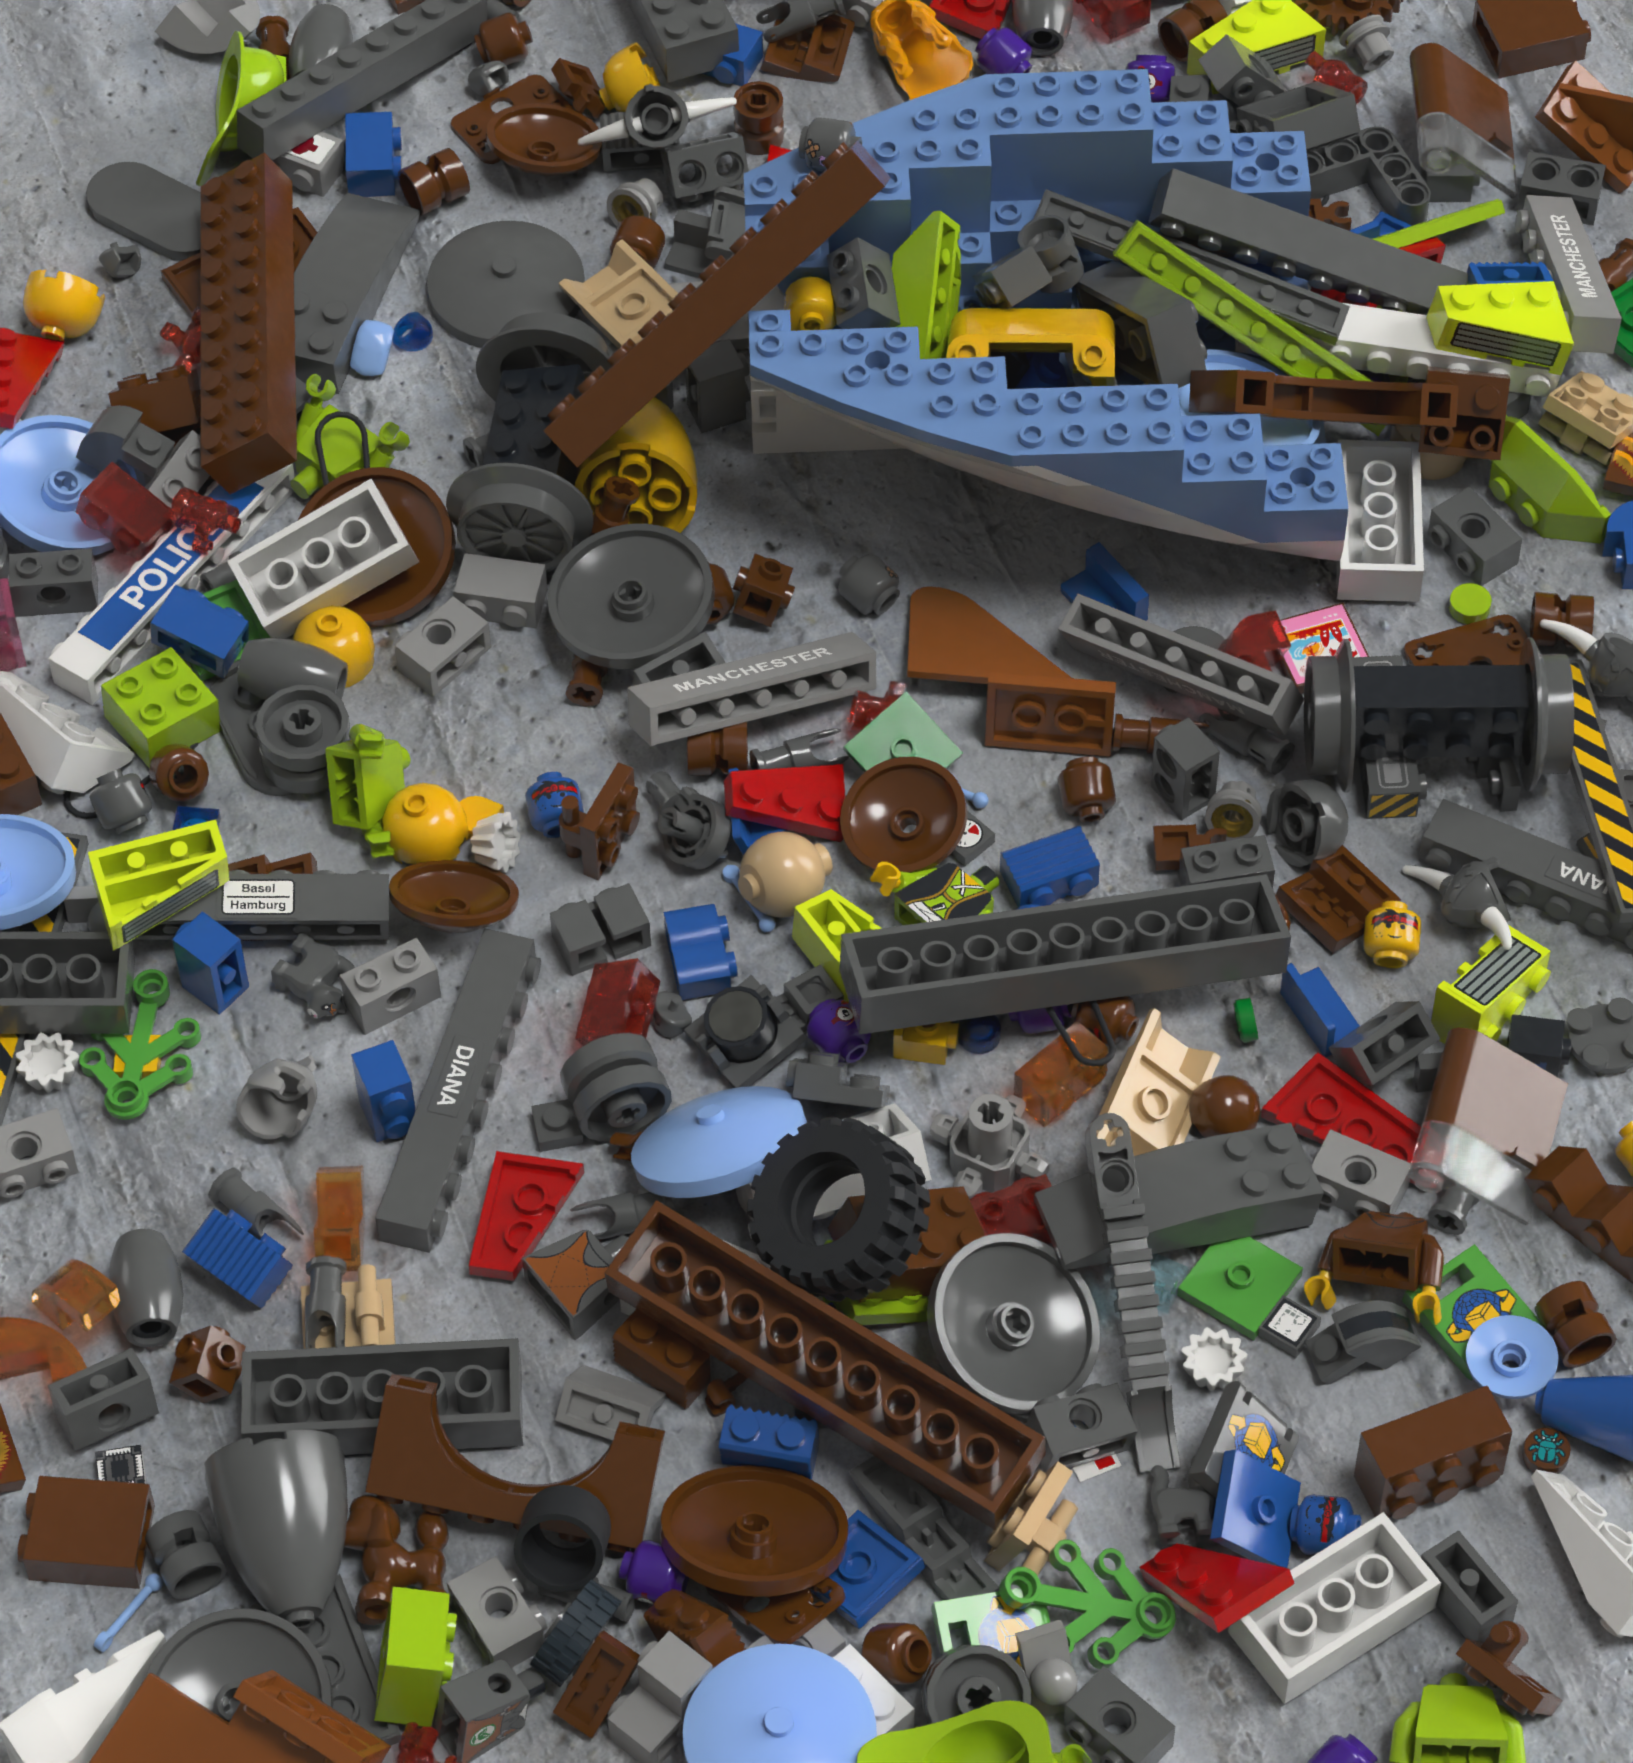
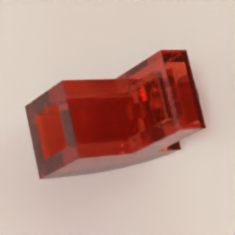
M1275 610L1250 615L1241 620L1222 642L1218 650L1272 672L1271 667L1275 666L1291 648V644Z

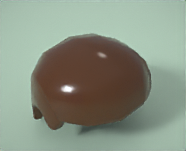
M1221 1075L1203 1082L1193 1090L1189 1102L1191 1120L1205 1138L1256 1129L1261 1114L1259 1096L1254 1087L1249 1085L1248 1081L1233 1075Z

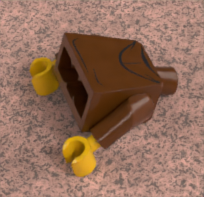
M1375 1211L1364 1212L1349 1225L1335 1229L1330 1233L1316 1268L1320 1273L1305 1282L1304 1291L1310 1306H1313L1316 1297L1321 1294V1302L1325 1310H1329L1336 1302V1295L1330 1284L1332 1277L1336 1280L1416 1291L1419 1287V1289H1422V1292L1413 1299L1415 1321L1419 1324L1420 1313L1423 1310L1431 1309L1433 1310L1434 1324L1437 1325L1442 1319L1440 1299L1436 1295V1291L1441 1290L1444 1253L1436 1238L1428 1234V1223L1425 1219L1417 1218L1407 1212H1401L1397 1215Z

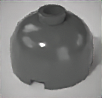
M1313 779L1283 784L1282 788L1275 789L1270 795L1267 805V826L1269 833L1276 832L1277 838L1282 844L1275 846L1278 854L1289 864L1298 867L1312 864L1313 860L1325 859L1335 854L1344 844L1348 833V812L1340 795L1330 785Z

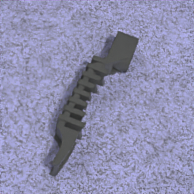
M1104 1113L1088 1125L1085 1132V1146L1091 1186L1101 1222H1104L1105 1232L1102 1234L1103 1244L1110 1247V1254L1106 1258L1108 1267H1113L1114 1276L1110 1278L1111 1289H1116L1117 1299L1114 1301L1115 1313L1119 1312L1121 1322L1117 1324L1118 1335H1123L1124 1345L1119 1347L1121 1359L1126 1358L1128 1368L1122 1370L1123 1382L1130 1381L1131 1391L1126 1393L1127 1405L1138 1430L1133 1441L1138 1472L1151 1471L1155 1465H1162L1165 1469L1181 1467L1174 1425L1172 1385L1169 1386L1168 1381L1170 1368L1169 1362L1165 1361L1166 1341L1162 1339L1161 1335L1163 1322L1162 1316H1158L1159 1296L1158 1293L1155 1294L1154 1290L1156 1277L1155 1271L1151 1270L1150 1261L1153 1257L1151 1248H1148L1147 1238L1149 1237L1148 1225H1144L1142 1218L1145 1215L1144 1203H1141L1130 1129L1123 1117L1115 1113ZM1104 1124L1108 1125L1110 1132H1117L1118 1137L1111 1142V1146H1107L1106 1140L1098 1139L1096 1135L1103 1129ZM1116 1169L1124 1175L1125 1186L1122 1191L1112 1192L1104 1186L1102 1177L1105 1170Z

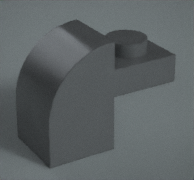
M111 406L102 411L84 436L76 458L110 477L113 476L123 461L154 478L171 454L175 442L140 423L143 412L127 406Z

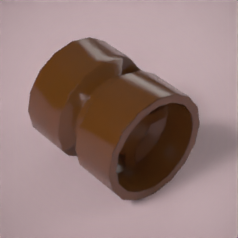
M1190 0L1182 8L1176 9L1160 19L1158 23L1160 41L1173 58L1177 61L1186 62L1188 61L1189 41L1228 15L1218 0Z
M755 81L741 86L734 94V98L737 100V103L733 106L735 116L734 132L743 137L746 153L752 155L769 154L770 144L780 147L784 139L782 93L776 86L768 82Z
M445 148L428 156L426 164L417 161L398 171L401 191L410 208L420 210V216L441 207L442 199L446 202H452L470 192V183L464 166L459 157L450 148Z
M1534 592L1530 620V637L1534 639L1537 646L1554 647L1558 641H1562L1566 648L1577 649L1565 638L1542 628L1540 621L1547 619L1566 623L1592 635L1594 597L1570 594L1566 600H1561L1558 593Z
M747 722L688 736V776H712L716 769H720L724 775H728V770L738 768L739 771L748 770Z
M1572 1281L1552 1289L1537 1302L1534 1309L1543 1327L1553 1336L1562 1362L1570 1368L1580 1367L1599 1359L1609 1352L1617 1340L1604 1314L1598 1312V1303L1588 1285L1582 1281Z

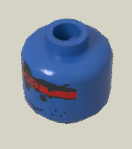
M547 772L537 777V782L532 784L525 793L529 820L533 829L543 832V835L547 838L560 837L559 816L562 813L561 801L565 796H575L579 802V811L584 813L580 788L575 780L562 777L560 772Z
M1316 1494L1308 1495L1303 1499L1301 1505H1294L1292 1509L1290 1537L1292 1542L1298 1543L1299 1549L1304 1554L1314 1556L1362 1526L1361 1516L1354 1515L1352 1505L1347 1498Z

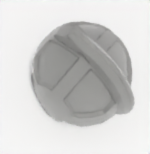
M312 1055L296 1063L275 1059L262 1065L249 1076L237 1099L236 1112L241 1124L250 1133L267 1140L282 1136L292 1138L302 1129L310 1117L317 1100V1085L312 1074L317 1066L314 1064L316 1061Z

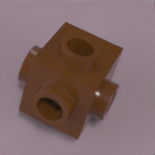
M754 553L749 568L741 566L732 589L739 591L733 613L771 627L779 607L787 609L793 595L795 586L788 584L793 568L775 559L766 558Z
M210 1325L183 1336L176 1347L175 1356L177 1358L169 1383L203 1404L230 1395L242 1371V1352L245 1351L246 1346L231 1338L228 1331L217 1326Z

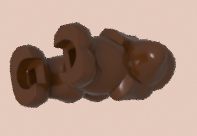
M363 1495L352 1501L346 1525L344 1547L363 1551L361 1559L362 1571L368 1582L362 1586L357 1597L355 1611L358 1622L367 1625L382 1624L386 1620L393 1587L407 1588L413 1586L418 1590L447 1593L444 1590L442 1581L446 1572V1559L442 1551L447 1545L449 1533L447 1524L441 1514L424 1511L418 1517L415 1531L422 1548L416 1551H407L396 1542L401 1533L400 1518L390 1504L373 1495Z

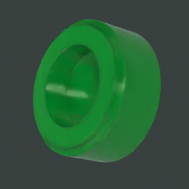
M1251 998L1235 1000L1233 1007L1240 1041L1246 1043L1259 1040Z

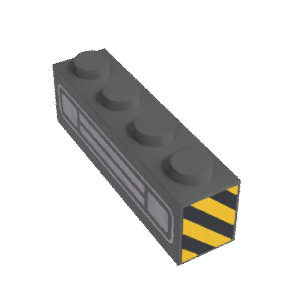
M1402 655L1353 657L1354 666H1403ZM1358 758L1366 819L1417 817L1419 801L1427 797L1425 774H1418L1417 765H1421L1422 758H1379L1375 760Z

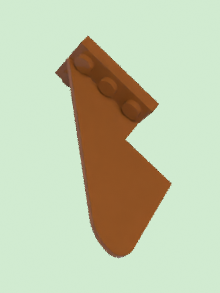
M1575 60L1566 67L1535 118L1581 160L1606 165L1604 180L1620 194L1629 188L1633 181V97L1611 93Z
M927 586L919 588L912 593L910 598L907 677L988 684L985 746L1111 756L1116 682L1074 679L980 605L959 592L941 587Z
M274 1670L242 1680L233 1696L241 1703L230 1722H227L155 1674L149 1673L89 1763H382L391 1745Z

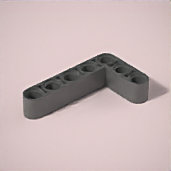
M1379 126L1369 127L1360 130V132L1306 150L1311 185L1310 199L1323 198L1327 194L1332 195L1367 183L1387 214L1412 226L1427 221L1430 189L1390 130Z

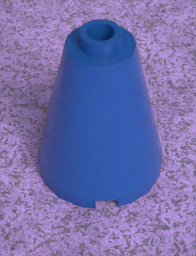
M1633 1375L1551 1379L1548 1381L1546 1388L1537 1393L1535 1413L1541 1414L1544 1425L1633 1462Z

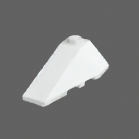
M0 671V713L33 772L42 780V787L56 794H65V791L85 793L98 784L96 778L122 768L132 761L135 753L112 734L102 728H96L93 732L87 727L80 725L78 722L81 715L71 709L65 710L55 704L47 703L49 700L47 694L11 672Z
M1536 1469L1531 1478L1588 1603L1602 1617L1600 1623L1609 1633L1619 1638L1624 1636L1633 1637V1533L1631 1531L1625 1532L1620 1527L1605 1522L1606 1510L1565 1475Z
M157 1630L114 1653L108 1660L106 1668L97 1673H91L87 1668L74 1675V1684L58 1694H55L49 1688L36 1695L0 1722V1733L10 1762L89 1763L144 1682L153 1659L166 1643L164 1634Z

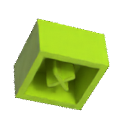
M172 647L101 685L104 717L148 768H150V762L155 753L164 746L177 743L190 747L221 731L218 699Z
M401 1587L392 1588L380 1646L374 1721L431 1727L435 1708L437 1709L440 1686L451 1680L454 1653L450 1652V1642L454 1640L457 1614L448 1613L450 1593Z

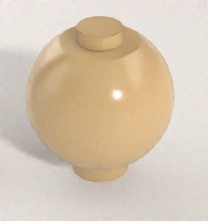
M773 832L757 839L747 849L742 858L738 879L739 891L745 900L749 901L753 907L766 915L779 918L794 916L795 906L822 893L825 876L830 875L832 872V859L825 846L820 843L812 844L809 840L792 832Z

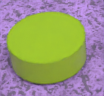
M1461 584L1451 593L1449 602L1450 614L1455 620L1463 624L1487 619L1491 609V595L1484 587L1478 584Z

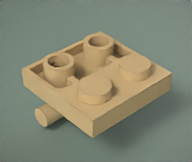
M1580 371L1548 395L1542 407L1547 411L1542 415L1538 423L1541 427L1558 436L1560 443L1579 455H1582L1584 452L1603 465L1608 466L1613 451L1610 449L1633 432V397L1627 394H1620L1611 389L1597 375Z
M370 1264L361 1265L358 1267V1281L342 1282V1295L346 1298L345 1347L396 1344L391 1278L376 1280V1267ZM310 1285L301 1286L303 1349H305V1298L310 1294ZM333 1325L320 1330L315 1341V1348L336 1347L335 1327Z
M1057 1461L1045 1473L1039 1469L1033 1475L1012 1504L1011 1508L1013 1510L1005 1521L1002 1519L996 1530L993 1529L986 1542L992 1548L984 1562L1000 1571L1026 1549L1030 1554L1022 1567L1031 1569L1037 1576L1040 1574L1046 1562H1050L1049 1553L1059 1541L1067 1538L1065 1530L1078 1511L1077 1506L1073 1502L1063 1499L1051 1519L1048 1520L1046 1518L1071 1477L1072 1470Z

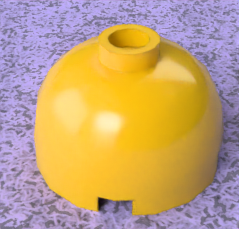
M637 42L612 55L605 64L603 71L605 87L600 89L599 92L609 111L615 108L617 112H626L629 101L645 85L661 86L653 67L649 68L647 64H642L641 59L647 57V55Z
M46 270L32 271L28 276L25 286L23 307L31 324L41 331V336L43 338L64 341V338L73 339L87 334L96 324L105 301L104 294L99 297L97 296L99 288L81 277L58 271L56 278L44 277Z
M327 606L305 616L296 627L292 640L309 643L327 650L347 663L348 675L345 688L351 687L363 680L373 668L375 646L372 632L363 618L354 611L341 606Z
M418 783L398 791L387 804L382 818L383 831L391 832L389 844L395 851L393 858L401 864L402 861L408 864H417L426 861L453 860L460 853L459 847L463 843L464 838L467 840L469 836L467 816L463 807L452 792L436 784Z

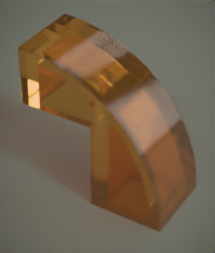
M363 1165L319 1167L316 1172L318 1219L314 1226L315 1257L332 1256L341 1258L346 1262L347 1271H358V1267L363 1263L364 1167Z
M76 1259L68 1260L32 1291L31 1297L32 1303L62 1331L75 1321L83 1330L88 1332L115 1309L120 1302L117 1285L92 1266Z
M0 1317V1380L50 1369L52 1382L54 1383L87 1368L76 1347L53 1328L29 1319Z

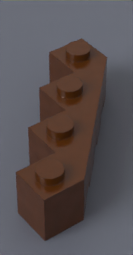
M1558 1146L1524 1178L1533 1193V1202L1545 1215L1633 1284V1187L1607 1184L1587 1148Z

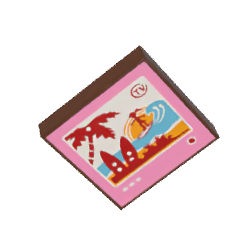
M1344 603L1273 621L1265 625V634L1286 678L1293 681L1301 694L1304 693L1305 669L1308 656H1334L1342 639H1349L1353 657H1369Z

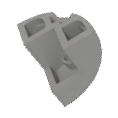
M187 0L176 4L154 32L169 44L187 52L196 54L218 53L227 50L235 31H240L243 39H246L257 28L260 22V9L257 0Z

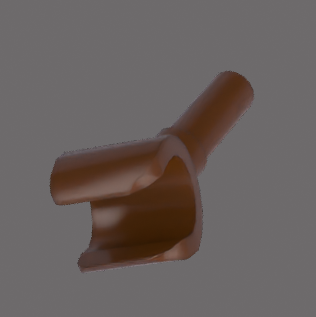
M643 1131L635 1135L615 1132L610 1138V1144L618 1145L620 1149L613 1155V1158L631 1161L632 1148Z
M737 1372L725 1381L715 1379L709 1383L705 1402L715 1416L726 1413L728 1406L735 1405L736 1399L731 1392L736 1390L748 1377Z

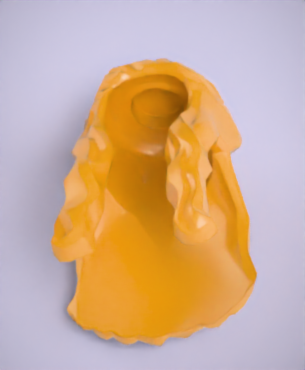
M884 0L871 12L870 25L873 31V41L879 55L886 56L897 84L908 94L909 100L950 87L968 79L973 67L972 53L962 47L957 37L935 19L936 13L930 7L918 0Z

